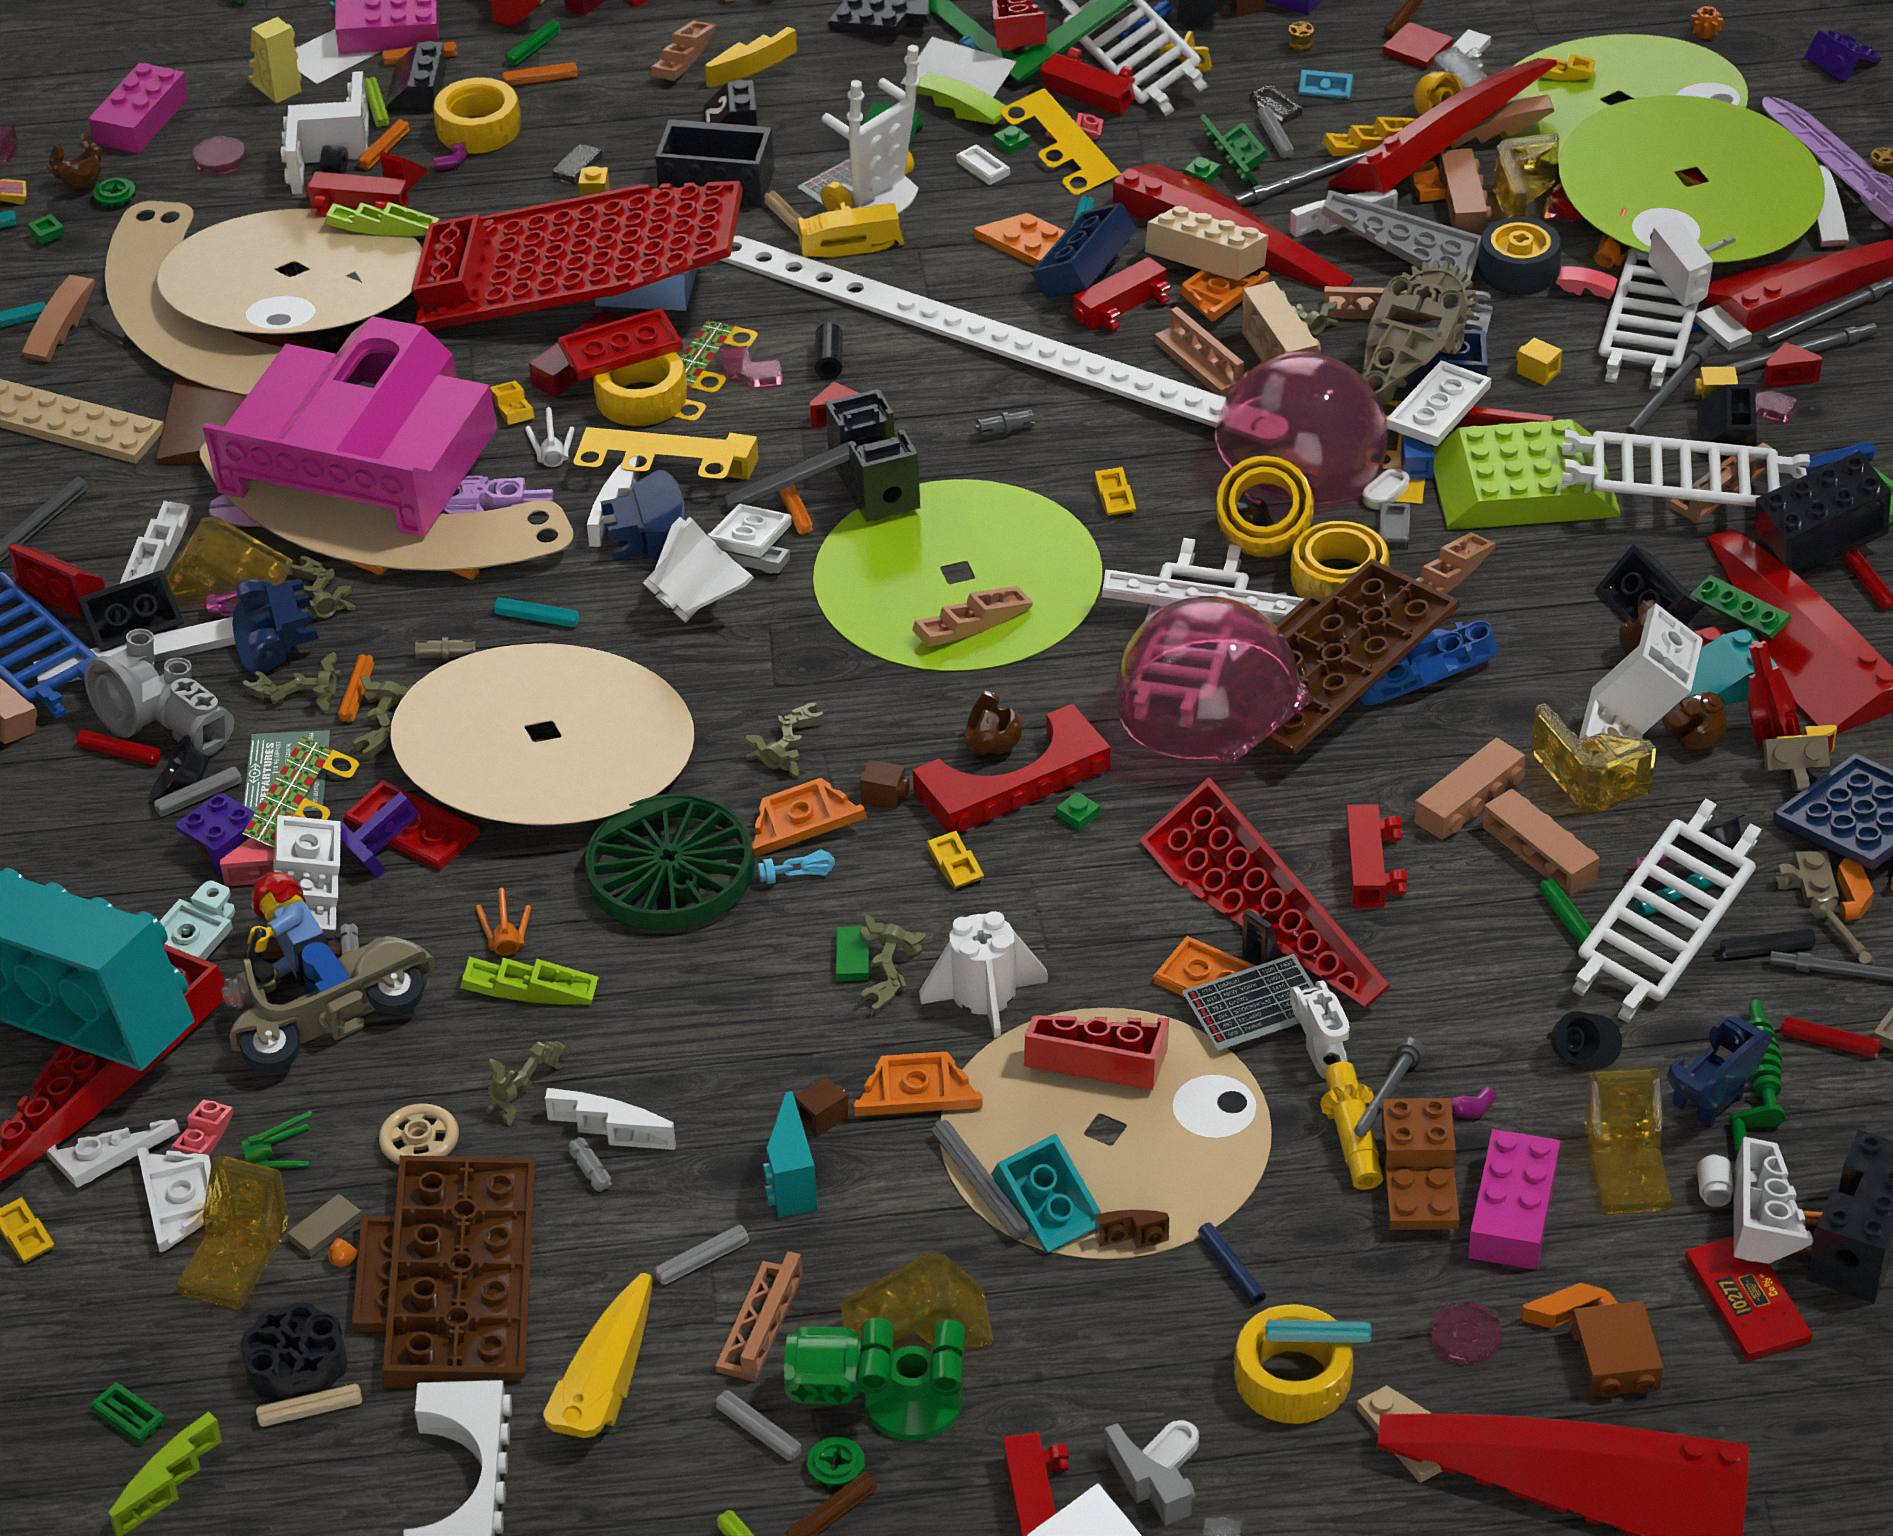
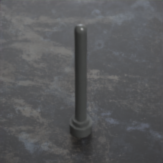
M1405 1038L1396 1050V1064L1354 1128L1357 1136L1364 1137L1382 1111V1099H1389L1408 1068L1415 1067L1421 1062L1425 1055V1047L1418 1039Z

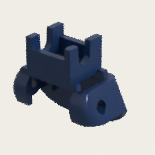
M656 470L632 484L633 490L628 492V496L600 501L603 516L614 514L616 519L615 522L604 524L605 533L609 535L610 541L618 540L620 548L611 550L613 561L642 555L643 559L653 558L659 560L664 547L662 545L665 544L672 524L679 517L685 520L686 511L681 490L672 475L664 470ZM642 532H645L646 534L647 548L645 545Z
M301 578L275 586L271 582L259 579H245L235 584L238 599H241V601L236 605L233 612L234 639L242 664L254 678H256L254 674L256 671L262 672L266 676L287 660L286 654L291 652L290 647L319 639L315 626L305 627V624L313 622L309 611L305 613L301 611V608L311 606L307 593L296 596L294 593L304 589Z
M1732 1016L1722 1018L1711 1028L1709 1033L1711 1046L1686 1068H1684L1685 1057L1682 1055L1670 1065L1667 1079L1674 1089L1673 1104L1683 1109L1687 1104V1100H1692L1697 1105V1119L1711 1128L1715 1124L1716 1115L1734 1099L1740 1101L1743 1098L1745 1081L1759 1068L1772 1035L1767 1031L1760 1030L1742 1018ZM1720 1045L1733 1053L1727 1060L1715 1054L1718 1052Z

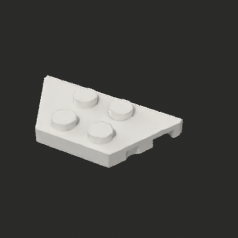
M137 1148L159 1251L164 1252L222 1213L209 1155L197 1153L183 1154L179 1151L167 1150L166 1155L150 1154L148 1148Z

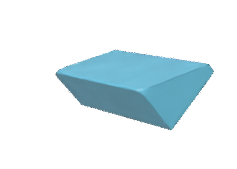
M1302 70L1298 95L1350 99L1353 87V74Z

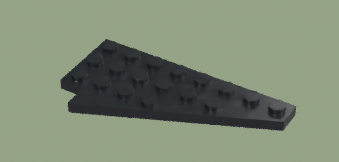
M844 0L828 20L829 28L831 30L897 35L907 22H930L931 0Z

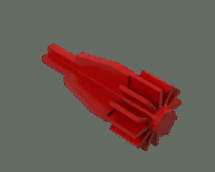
M1765 640L1762 642H1752L1749 650L1755 674L1749 676L1748 710L1757 746L1763 745V740L1802 735L1793 694L1778 666L1772 667L1767 642Z

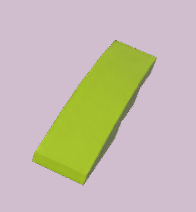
M929 72L919 78L916 94L933 96L935 106L953 108L956 118L995 124L1004 118L1001 114V109L1006 105L966 83Z
M390 202L387 203L384 210L364 203H360L357 210L333 203L326 215L324 224L353 232L378 236L411 237L426 236L429 224L438 222L439 218Z
M469 956L460 988L494 997L524 1002L557 1005H591L599 977L540 959H536L533 967L507 958H503L501 965H497Z
M207 1412L176 1435L148 1461L127 1485L108 1512L115 1536L125 1535L179 1499L176 1486L200 1471L198 1457L222 1442L217 1419L210 1412Z

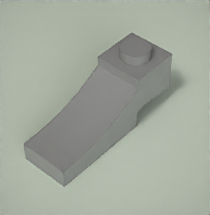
M1118 1423L1106 1427L1105 1451L1135 1502L1139 1503L1150 1499L1165 1525L1191 1516L1192 1499H1195V1492L1188 1478L1183 1479L1176 1467L1168 1469L1148 1457L1128 1438Z

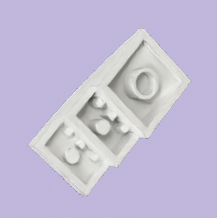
M277 815L273 872L280 871L289 874L300 884L304 893L303 896L306 899V905L321 927L325 937L334 938L336 932L338 874L340 869V821Z

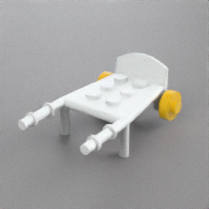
M916 45L908 46L907 55L904 58V62L907 65L906 77L903 79V84L906 86L905 91L885 78L880 79L878 82L880 89L900 102L860 126V122L863 120L861 100L864 98V93L861 91V81L854 80L851 82V90L848 92L850 112L847 113V120L849 121V127L829 113L823 115L822 122L849 140L852 186L834 181L822 188L821 200L828 212L835 211V207H839L841 202H845V206H850V209L895 203L897 213L900 214L914 201L918 187L906 175L914 169V160L908 148L916 101V86L919 85L917 65L920 64L921 60L918 56V47Z

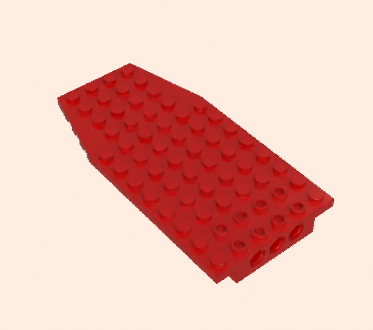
M739 181L708 182L704 187H698L695 183H685L683 188H673L671 184H661L658 189H651L650 185H637L485 216L476 214L430 223L411 289L419 305L415 325L435 331L439 328L454 325L461 326L465 323L487 321L491 318L513 316L528 311L535 312L544 308L561 307L566 304L581 301L587 302L596 298L614 297L618 294H623L731 256L743 189Z

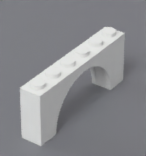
M503 1380L418 1383L415 1415L419 1433L440 1435L459 1442L475 1455L482 1466V1470L475 1491L462 1507L434 1524L415 1529H404L403 1536H497V1534H503L504 1519L503 1512L499 1511V1504H505L506 1487L505 1482H501V1474H507L508 1457L507 1452H503V1445H509L510 1427L509 1423H505V1416L512 1415L511 1395H505Z

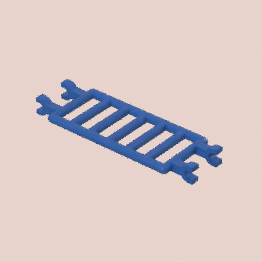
M0 572V585L7 589L0 593V606L14 599H18L22 603L0 615V628L31 612L37 617L1 636L0 650L46 626L53 631L1 658L0 678L10 687L14 688L28 702L38 698L57 719L67 713L66 709L60 704L63 700L62 695L53 690L78 676L85 682V668L91 660L98 658V656L8 574ZM61 640L68 645L15 674H11L7 670ZM77 654L83 659V661L30 689L22 684Z

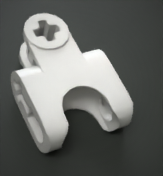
M1322 980L1316 982L1314 988L1300 990L1298 986L1290 988V1001L1293 1012L1306 1034L1307 1051L1319 1075L1326 1079L1324 1072L1330 1065L1323 1061L1325 1056L1334 1055L1337 1062H1348L1342 1041L1349 1039V1022L1338 998L1329 991L1325 981Z

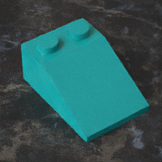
M1750 628L1723 634L1701 648L1692 689L1685 698L1710 691L1720 695L1725 702V706L1748 700L1749 676L1755 674L1749 646L1754 641L1759 642ZM1771 658L1772 667L1777 666Z
M789 1091L785 1093L767 1147L768 1163H763L766 1184L770 1183V1185L765 1186L768 1206H775L778 1218L818 1210L815 1166L793 1092Z
M1056 1133L998 1162L991 1172L994 1181L1031 1228L1030 1233L1046 1254L1095 1229V1215L1100 1214L1101 1211Z

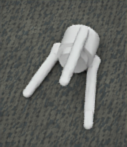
M547 407L546 424L548 438L544 440L541 448L530 426H526L525 430L537 454V461L539 463L543 462L548 467H556L561 465L564 460L569 459L568 451L575 428L573 426L569 428L563 446L554 437L552 411L550 407Z

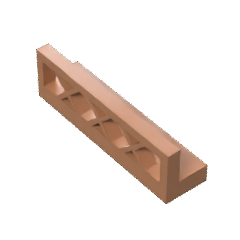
M1324 286L1323 304L1337 302V308L1333 312H1329L1328 318L1372 319L1385 288ZM1407 290L1402 291L1399 296L1405 294ZM1404 311L1397 312L1393 317L1395 320H1433L1423 317L1421 313L1416 315Z
M1175 307L1171 309L1170 327L1155 334V344L1214 394L1226 397L1243 389L1244 362L1180 308Z
M1761 443L1759 446H1757L1772 449V447L1765 443ZM1731 456L1720 464L1722 492L1738 493V459L1736 456ZM1749 458L1750 483H1752L1767 472V461L1765 459ZM1709 472L1693 483L1692 489L1710 490ZM1671 499L1669 501V508L1695 523L1722 505V503ZM1689 501L1688 506H1686L1683 503Z
M788 1251L782 1265L767 1261L762 1262L716 1363V1373L753 1382L757 1381L803 1277L801 1254ZM768 1274L776 1276L771 1288H768L764 1282ZM766 1300L761 1312L756 1314L753 1309L754 1304ZM754 1326L749 1339L744 1341L741 1332ZM742 1353L740 1357L741 1366L728 1363L730 1357Z

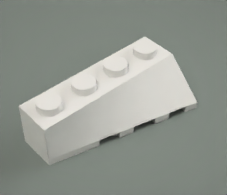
M1743 1137L1734 1165V1257L1769 1264L1812 1245L1813 1238L1811 1232L1805 1229V1216L1802 1209H1798L1795 1202L1796 1192L1794 1186H1790L1788 1183V1171L1777 1143Z

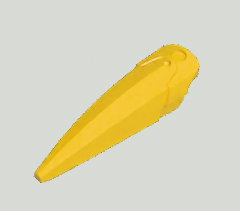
M640 1273L617 1296L591 1329L569 1365L562 1381L558 1380L543 1413L547 1427L553 1432L588 1438L598 1434L605 1424L609 1426L615 1424L622 1400L627 1397L642 1342L652 1291L653 1279L650 1274Z

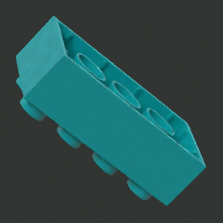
M4 868L0 871L1 1022L140 1071L147 1067L195 1022L184 996L189 989L187 980L176 967L171 965L163 946L168 940L167 932L160 921L153 915L143 911L134 915L115 909L108 901L101 897H94L91 900L69 894L65 888L54 882H49L44 886L24 879L23 876L11 868Z

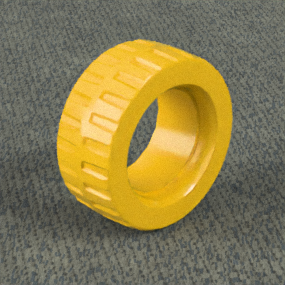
M470 78L452 83L439 92L433 103L437 136L450 149L454 144L463 143L467 153L478 154L495 151L512 142L517 137L521 128L517 94L509 85L496 79ZM473 116H485L481 118H470Z
M676 352L593 376L597 407L605 417L622 425L649 426L666 421L681 410L687 397L685 366ZM638 382H650L657 384L653 387L646 389L623 388L627 385Z
M1256 456L1243 460L1230 469L1218 487L1216 515L1220 529L1227 541L1231 542L1232 545L1241 547V551L1245 554L1255 557L1282 555L1292 550L1296 539L1305 530L1310 528L1313 521L1314 500L1309 482L1299 468L1282 458ZM1262 483L1275 484L1284 488L1293 501L1292 508L1287 517L1278 524L1268 527L1255 526L1245 521L1237 511V502L1242 493L1248 488Z
M1330 521L1314 525L1300 534L1293 544L1290 562L1292 586L1300 598H1306L1312 592L1326 599L1370 559L1389 567L1388 547L1378 533L1358 523ZM1330 559H1346L1361 565L1348 570H1336L1326 568L1319 563Z
M1280 1305L1255 1315L1240 1331L1234 1355L1236 1387L1246 1404L1263 1417L1289 1424L1313 1422L1335 1411L1344 1402L1350 1390L1353 1374L1352 1343L1268 1341L1265 1336V1325L1268 1320H1337L1321 1310L1304 1305ZM1286 1351L1302 1352L1319 1361L1325 1371L1309 1380L1287 1381L1269 1374L1263 1369L1262 1364L1273 1355Z

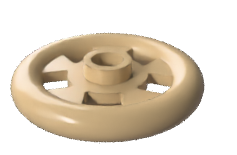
M413 1104L395 1111L385 1120L379 1132V1145L384 1155L396 1164H399L400 1155L448 1156L457 1144L459 1127L453 1115L447 1110L432 1104ZM424 1118H433L436 1119V1122L434 1123V1125H431L427 1120H424ZM407 1120L408 1123L404 1130L399 1129L398 1126ZM436 1133H446L444 1140L435 1141ZM402 1139L405 1147L397 1149L393 1143ZM429 1148V1152L414 1154V1150Z

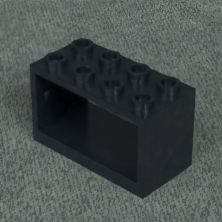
M669 119L655 155L658 188L661 184H671L673 188H683L685 183H695L698 187H704L708 182L739 181L743 189L740 206L762 208L765 200L764 195L769 189L775 171L772 127Z
M1859 450L1756 498L1755 542L1759 547L1799 576L1846 554L1848 551L1857 549L1887 535L1889 532L1891 490Z

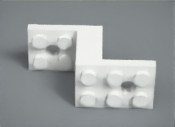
M363 71L352 72V82L347 84L349 96L347 97V102L288 106V116H283L284 132H282L283 147H281L282 162L286 163L287 166L285 168L286 184H291L292 194H303L305 163L320 162L323 146H331L333 149L345 147L348 151V160H358L367 150L369 110Z
M1654 604L1647 612L1639 646L1592 688L1578 742L1588 752L1594 753L1606 762L1612 770L1618 771L1624 777L1629 776L1635 769L1643 734L1691 692L1703 639L1659 605Z

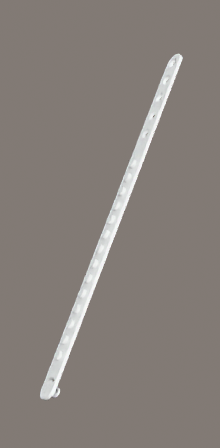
M734 236L732 246L741 249L731 252L730 257L721 260L1258 441L1265 447L1274 446L1288 434V422L1279 415L742 236ZM760 257L771 258V260L766 262L757 261ZM791 267L801 268V270L797 272L787 271V269ZM829 277L832 279L829 282L817 281L819 278ZM859 287L863 289L861 292L852 293L848 291L850 288Z

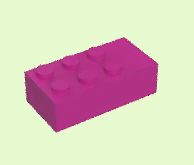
M336 0L335 32L338 54L387 51L414 47L418 42H439L437 0Z
M138 63L88 118L93 143L139 154L189 98L184 72L147 63Z
M1492 1129L1470 1232L1468 1258L1537 1270L1557 1172L1560 1140Z

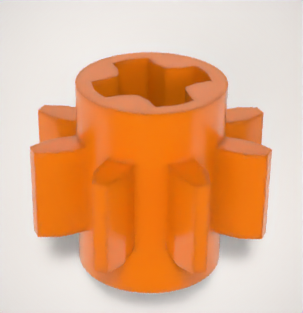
M1702 7L1697 10L1696 15L1691 16L1690 26L1694 27L1693 32L1698 37L1709 39L1717 35V30H1722L1723 19L1720 18V12L1715 8Z

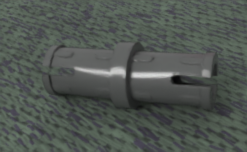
M1031 409L1009 414L1008 412H1001L999 416L977 419L976 424L979 426H976L979 437L996 433L1006 435L1010 434L1012 430L1034 427L1035 418Z

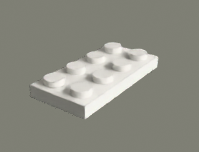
M1440 361L1387 418L1386 428L1421 440L1427 444L1438 446L1490 389L1491 378Z

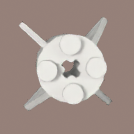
M679 517L670 528L655 570L643 584L656 595L655 597L665 607L676 608L673 612L686 623L698 609L745 587L754 577L736 563L725 551H722L692 518L689 517L685 521Z
M992 911L987 914L959 917L953 922L949 943L919 990L920 1003L926 1004L954 999L959 1007L962 1008L963 1004L971 1008V1013L978 1015L987 1014L994 1038H998L1001 1036L999 1011L1007 1007V1002L1011 998L1014 999L1016 988L1047 983L1048 973L1042 963L1015 933L1010 924L1004 920V916L1000 912Z

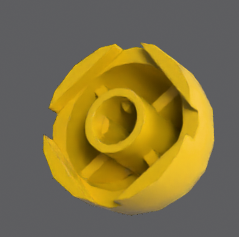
M1431 72L1422 77L1416 85L1413 97L1417 113L1422 116L1443 101L1463 90L1461 80L1457 75L1450 74L1449 72Z

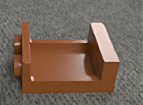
M1643 1301L1573 1309L1571 1333L1574 1342L1579 1341L1590 1376L1589 1393L1591 1397H1613L1619 1394L1637 1392L1648 1393L1661 1388L1663 1364Z

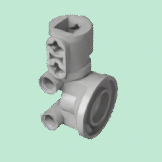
M131 630L126 635V649L109 657L100 656L87 664L84 680L89 700L100 720L114 734L128 738L140 732L143 726L157 720L165 728L172 730V737L177 742L184 736L189 735L192 741L191 746L207 757L215 755L229 740L235 723L233 715L224 707L218 706V699L212 693L192 680V666L187 659H169L164 664V674L158 675L154 669V637L149 630Z

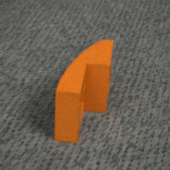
M1434 161L1424 163L1410 174L1413 188L1420 202L1446 199V188L1440 181V170Z

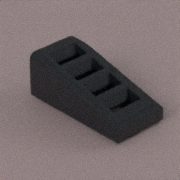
M1249 909L1244 911L1242 958L1255 966L1281 958L1273 925Z

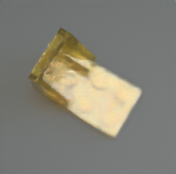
M1557 133L1504 139L1497 146L1494 193L1505 218L1528 217L1526 203L1532 202L1555 184L1559 148Z
M204 517L200 520L179 552L166 579L173 594L210 590L219 576L234 585L245 579H259L271 582L275 586L284 582L293 564V560L218 517Z
M1546 703L1535 707L1531 752L1580 809L1599 813L1651 793L1656 747L1650 740L1599 733L1579 741L1577 735L1571 732L1562 722L1559 714L1554 713Z
M1658 1068L1590 1072L1585 1110V1132L1603 1214L1671 1210L1672 1197L1660 1151L1662 1110Z
M217 1154L211 1164L202 1216L206 1236L177 1282L176 1287L178 1294L241 1310L285 1235L289 1212L280 1170Z
M924 1254L840 1301L844 1328L854 1330L860 1336V1339L863 1323L870 1318L879 1317L887 1319L893 1324V1342L914 1331L929 1344H932L934 1325L942 1320H955L965 1327V1347L982 1348L993 1342L984 1287L945 1254Z

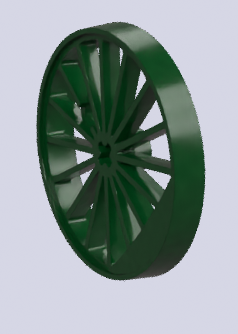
M665 794L629 804V806H634L633 808L609 816L594 832L587 847L585 858L586 881L589 892L596 904L614 919L644 929L672 930L686 928L706 922L720 915L733 906L746 892L755 871L753 845L748 829L741 818L725 805L697 795ZM684 817L672 844H670L668 818ZM693 818L705 820L685 838ZM663 819L666 845L661 842L648 822ZM640 825L653 844L628 830ZM716 825L724 829L720 832L703 838ZM620 838L636 848L611 843ZM734 838L740 844L713 848ZM602 855L625 858L622 860L599 862ZM744 857L741 865L713 861ZM625 872L602 883L596 877L602 874ZM704 872L734 876V879L726 885ZM637 881L619 898H614L609 894V892ZM654 882L643 908L628 905ZM699 883L718 893L704 900L700 895ZM663 884H669L672 909L652 910ZM695 901L696 903L689 907L676 908V902L688 904Z

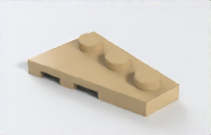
M1387 1385L1357 1401V1410L1377 1434L1380 1414H1432ZM1395 1454L1419 1483L1443 1471L1441 1466L1427 1460L1420 1463Z

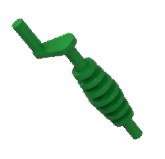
M1760 1000L1749 1002L1751 1020L1748 1022L1772 1035L1759 1068L1750 1076L1754 1093L1759 1098H1762L1763 1106L1733 1113L1729 1116V1125L1732 1127L1736 1156H1738L1743 1137H1747L1746 1128L1777 1127L1786 1118L1784 1109L1776 1103V1096L1781 1092L1782 1055L1772 1024L1768 1019L1764 1018L1762 1002Z

